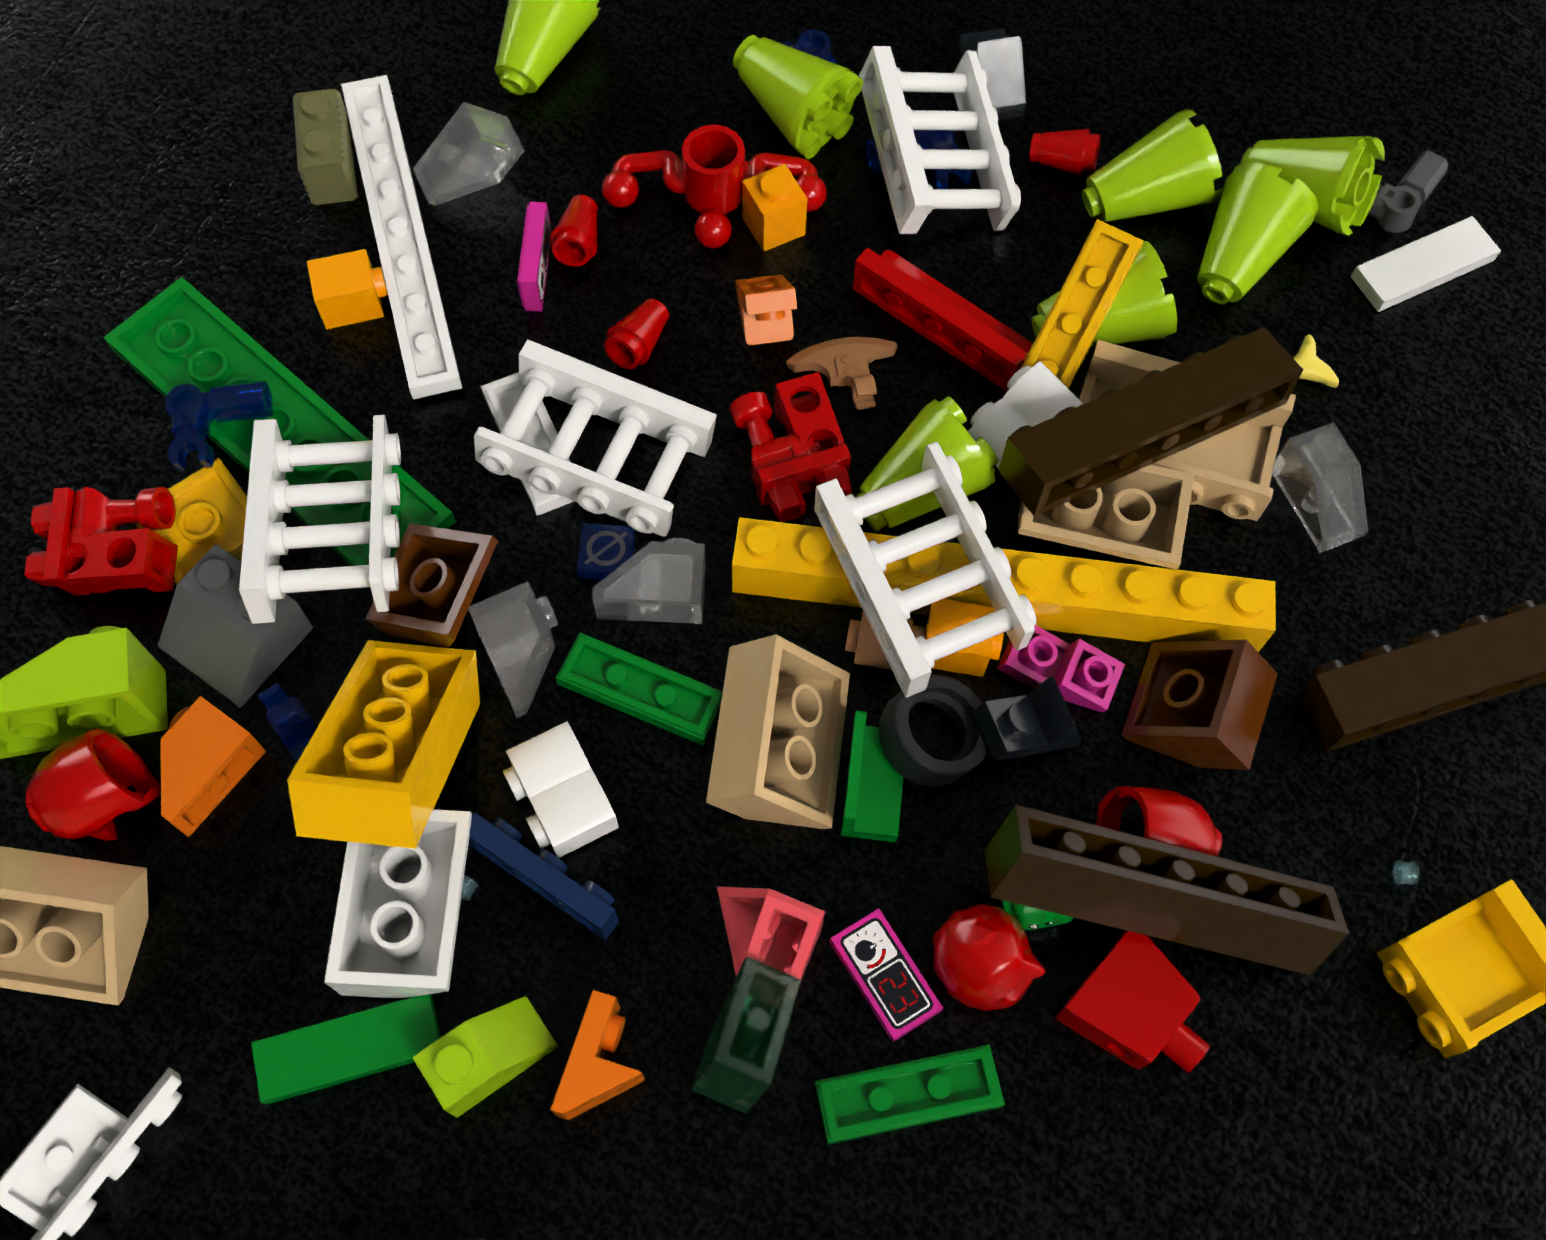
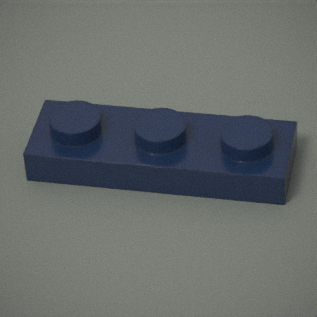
M477 813L472 816L468 842L470 847L606 941L619 923L616 911L611 907L615 899L608 892L590 880H586L583 886L570 879L565 875L568 867L564 862L543 848L537 854L531 852L519 843L523 836L501 818L495 817L490 823Z

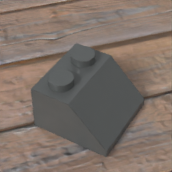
M215 544L177 584L158 647L237 707L241 708L313 629V626L299 604L287 594H285L284 599H277L275 622L252 624L239 592L241 562Z

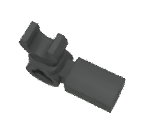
M1429 150L1421 153L1396 187L1387 183L1384 186H1379L1368 215L1377 219L1380 226L1388 232L1401 233L1407 231L1411 227L1419 207L1426 201L1446 174L1448 169L1446 158Z

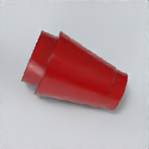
M1090 129L1045 132L1043 134L1034 133L1030 148V162H1039V164L1081 177L1084 172L1095 173L1100 149V135L1090 134Z
M585 195L574 196L550 235L553 255L565 265L573 267L582 266L597 252L598 206L592 198Z
M647 299L643 304L609 328L606 334L607 340L604 343L608 357L615 364L625 369H634L638 365L645 364L654 349L665 323L669 319L667 308L656 299Z

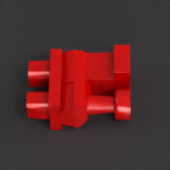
M819 372L776 384L774 410L780 425L785 427L787 433L785 436L775 438L767 423L773 411L765 393H747L731 403L729 410L735 425L748 431L752 446L751 477L757 488V496L761 506L769 504L780 522L790 521L803 515L806 511V503L802 494L814 491L816 486L837 478L845 496L851 494L849 479L851 455L847 445L844 444L838 422ZM798 392H809V395L791 400L794 394Z
M69 487L54 489L52 502L33 506L31 525L34 533L48 539L46 551L32 552L26 557L24 573L26 578L43 586L59 587L75 596L132 588H148L153 592L174 591L178 546L154 532V530L169 529L175 522L176 506L172 494L165 487H153L141 490L136 499L112 500L96 489L89 487L77 490L75 493ZM137 522L144 527L120 531V526Z

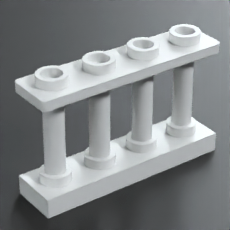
M873 46L859 77L863 79L861 90L899 234H917L927 215L933 209H987L993 230L1003 231L1020 207L1021 192L1018 185L1015 184L1009 164V151L1002 141L998 127V114L995 107H992L987 90L986 73L981 69L977 52L966 51L954 73L901 72L900 68L895 65L890 46ZM903 92L954 93L959 111L911 110L910 106L906 105ZM913 130H963L966 133L970 150L922 149L916 142ZM924 169H976L981 189H933L927 182Z
M527 339L519 353V384L526 387L500 434L484 427L478 428L474 435L476 461L494 474L511 475L530 483L536 490L549 495L558 494L576 501L589 512L595 514L606 513L626 521L630 527L639 532H653L660 536H666L671 527L674 505L664 500V497L686 453L691 452L705 457L712 443L717 414ZM551 396L571 404L573 407L548 453L521 443L520 440L543 398ZM591 415H599L620 424L596 472L567 461ZM642 433L668 443L644 491L616 481L638 434Z
M385 415L373 416V440L292 445L290 440H282L276 419L254 420L239 592L252 624L275 622L277 599H284L286 593L370 587L377 612L389 611L390 591L399 590L398 564L396 557L390 558V548L399 547L400 545L398 518L396 514L391 515V506L400 505L399 479L397 473H392V465L401 464V449L398 434H389ZM372 461V480L289 485L288 481L285 480L286 472H293L294 466ZM371 502L370 522L286 527L285 522H282L283 513H290L291 507ZM370 544L369 565L284 571L283 567L279 565L280 555H287L289 549Z
M937 441L926 445L922 462L923 472L856 498L852 494L844 495L837 478L816 486L814 510L905 698L926 690L932 673L931 668L934 667L935 660L1003 632L1007 633L1015 650H1020L1028 646L1035 631L1034 626L1036 625V615L1029 599L1023 594L1018 596L1009 579L1011 577V568L1005 553L999 547L993 548L985 533L987 528L986 520L980 506L976 501L969 502L961 487L962 475L956 460L951 455L945 456ZM931 491L936 495L946 515L943 519L880 544H877L875 540L868 542L860 525H863V518ZM952 538H958L971 564L902 592L899 588L891 590L883 573L886 571L887 564ZM982 584L995 612L927 640L922 636L915 638L907 622V619H910V612Z

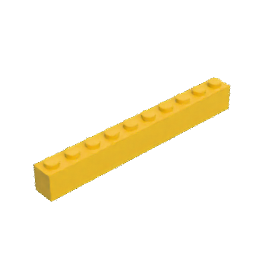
M739 517L732 561V592L862 608L823 527ZM863 532L868 542L875 540L877 544L898 537ZM942 542L887 564L886 571L883 573L891 590L899 588L902 592L971 563L961 544ZM1002 549L1011 568V577L1009 579L1018 596L1023 594L1029 599L1036 615V625L1044 630L1149 643L1247 640L1257 652L1261 650L1276 631L1275 581ZM982 584L944 598L993 607ZM931 604L914 610L910 614L928 616Z

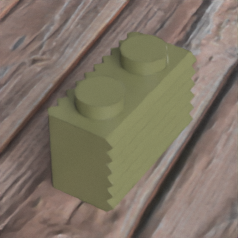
M336 89L296 93L293 96L298 172H300L303 185H305V189L308 191L310 203L322 205L355 200L358 197V188L355 177L356 166L353 154V135L340 92Z

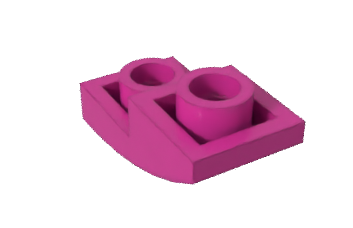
M1037 625L1034 626L1035 631L1027 647L1015 650L1009 639L998 665V670L1034 688L1048 677L1053 676L1065 701L1099 712L1108 710L1125 666L1124 663L1081 639L1069 644Z

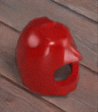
M96 728L63 742L43 758L30 779L26 790L25 803L31 819L43 831H50L54 836L65 839L91 836L103 841L118 840L113 818L119 814L135 811L150 804L161 795V782L153 776L141 757L126 742L113 733ZM133 785L138 792H132L127 788Z
M1120 786L1110 790L1098 804L1097 826L1121 832L1120 820L1122 813L1127 805L1136 800L1143 812L1145 824L1144 838L1218 857L1222 850V833L1214 826L1209 814L1194 799L1180 793L1156 788Z
M979 904L955 911L934 934V971L947 992L967 1007L983 1011L1009 1008L1019 1002L1032 984L1033 979L1045 974L1044 967L1030 949L1027 935L1018 919L1000 907Z

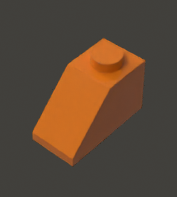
M202 696L190 707L182 709L175 715L169 725V730L160 739L161 816L189 838L266 752L251 733Z

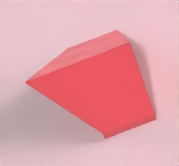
M717 886L737 979L734 989L788 1012L822 930L825 911L772 889Z

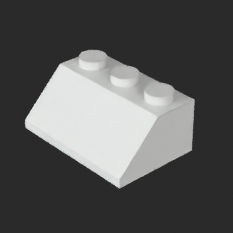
M433 810L416 849L347 842L325 976V983L342 996L397 999L449 991L472 820L471 812Z

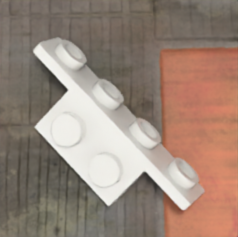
M169 1067L129 1118L79 1084L74 1087L0 1178V1205L38 1230L31 1240H57L63 1231L73 1236L81 1228L97 1205V1202L90 1197L107 1176L116 1181L127 1170L140 1151V1147L134 1144L136 1139L150 1122L159 1127L181 1100L182 1094L176 1091L182 1082L180 1074Z

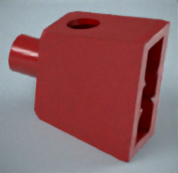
M1127 930L1119 937L1055 1016L1062 1024L1139 1070L1150 1064L1162 1051L1186 1073H1189L1210 1048L1207 1042L1183 1023L1199 1003L1200 997L1198 993L1147 935Z

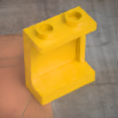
M1512 879L1377 953L1383 963V972L1388 983L1396 992L1405 996L1418 1016L1417 1023L1422 1035L1433 1047L1439 1049L1445 1058L1470 1050L1477 1046L1480 1040L1546 1003V927Z

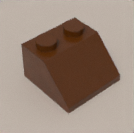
M409 523L394 555L398 564L399 590L390 591L388 612H377L373 601L365 619L398 643L449 648L458 634L498 540L492 535Z
M1247 640L1152 642L1121 735L1127 741L1199 768L1250 770L1278 673Z

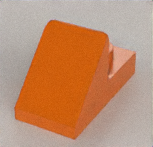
M783 274L735 280L747 344L757 345L793 339L794 331L791 310L797 309L796 291Z
M595 990L591 994L551 1107V1111L558 1117L570 1120L645 1080L642 1072L603 1059L605 1050L612 1053L615 1052L625 1025L626 1018L618 1015L620 1006L614 996Z

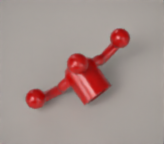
M720 125L701 126L693 130L684 139L682 160L674 152L665 150L624 155L615 162L612 172L605 176L602 183V194L605 200L612 206L623 208L635 202L639 193L638 182L631 173L663 170V180L667 188L675 193L685 194L686 201L690 206L702 213L694 227L695 235L703 246L712 249L722 247L731 236V223L725 214L736 209L742 202L743 180L786 164L791 174L798 177L795 180L807 197V212L816 211L823 206L827 197V190L824 181L818 177L817 169L807 159L773 153H759L750 161H745L743 140L735 131Z

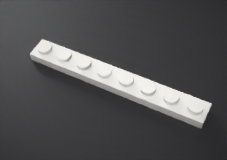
M383 75L341 84L412 398L417 399L461 389L462 384L388 77Z

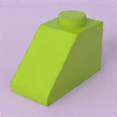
M524 996L463 1022L412 1058L443 1109L458 1118L559 1046L528 998Z

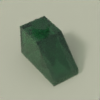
M746 957L708 1037L691 1089L692 1091L747 1114L772 1083L801 980Z

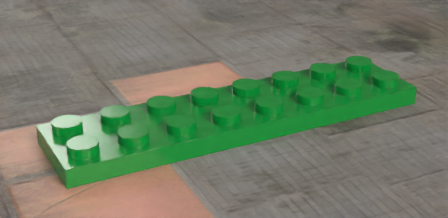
M183 277L179 278L103 337L109 347L248 473L250 472L254 420L276 419L282 440H290L292 445L369 440ZM372 461L294 466L293 472H286L285 480L288 481L289 485L372 480ZM392 465V473H397L399 479L400 505L391 506V515H397L400 542L409 523L448 529L456 522L453 513L399 465ZM371 502L291 507V512L306 526L370 522ZM370 544L329 546L350 566L369 565ZM398 547L390 548V558L394 557Z

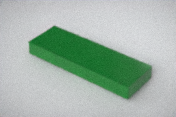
M580 632L556 676L559 686L702 746H705L720 714L723 691Z
M428 994L407 998L251 1042L260 1102L266 1105L414 1063L415 1061L412 1057L441 1038L433 996Z
M990 1044L815 1081L827 1145L997 1109L1005 1105Z

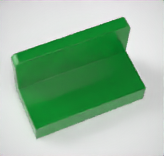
M855 711L851 733L841 836L896 842L899 832L903 776L894 769L884 755L879 740V727L866 726L867 712Z

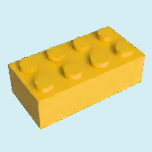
M372 640L366 642L287 779L297 836L416 849L480 705L476 651Z

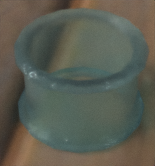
M1396 860L1393 866L1395 884H1409L1411 886L1417 884L1419 868L1415 861L1403 862Z
M464 875L461 898L470 901V897L479 885L466 875Z

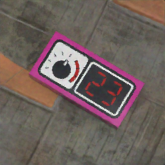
M529 202V205H527L517 277L522 306L525 307V311L542 312L551 245L550 235L552 233L547 202Z
M880 909L875 910L830 938L831 946L892 1043L942 1011V1005Z

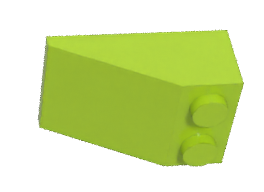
M102 626L91 630L89 634L68 637L0 679V759L54 750L63 742L96 728L113 733L119 738L168 730L165 669L127 628Z

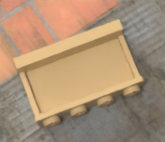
M1098 340L1087 369L1079 400L1086 404L1097 399L1109 389H1121L1140 381L1151 371H1163L1180 362ZM1291 394L1287 403L1168 456L1152 465L1194 474L1190 505L1199 504L1223 511L1224 514L1235 519L1258 521L1272 500L1274 490L1269 485L1282 428L1293 411L1296 395Z

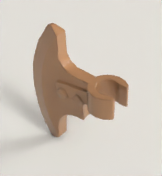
M846 337L828 340L796 353L787 360V367L793 373L802 371L821 372L829 380L830 386L851 387L852 399L856 410L876 407L873 395L877 394V389L868 366L874 360L894 356L897 343L869 337Z

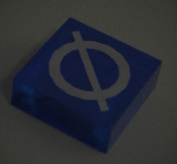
M583 523L577 564L578 577L631 581L636 540L635 529L630 526Z

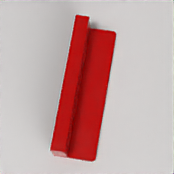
M867 247L855 260L853 290L1008 392L1007 384L1009 380L1021 369L1034 343L891 250H885L880 256Z

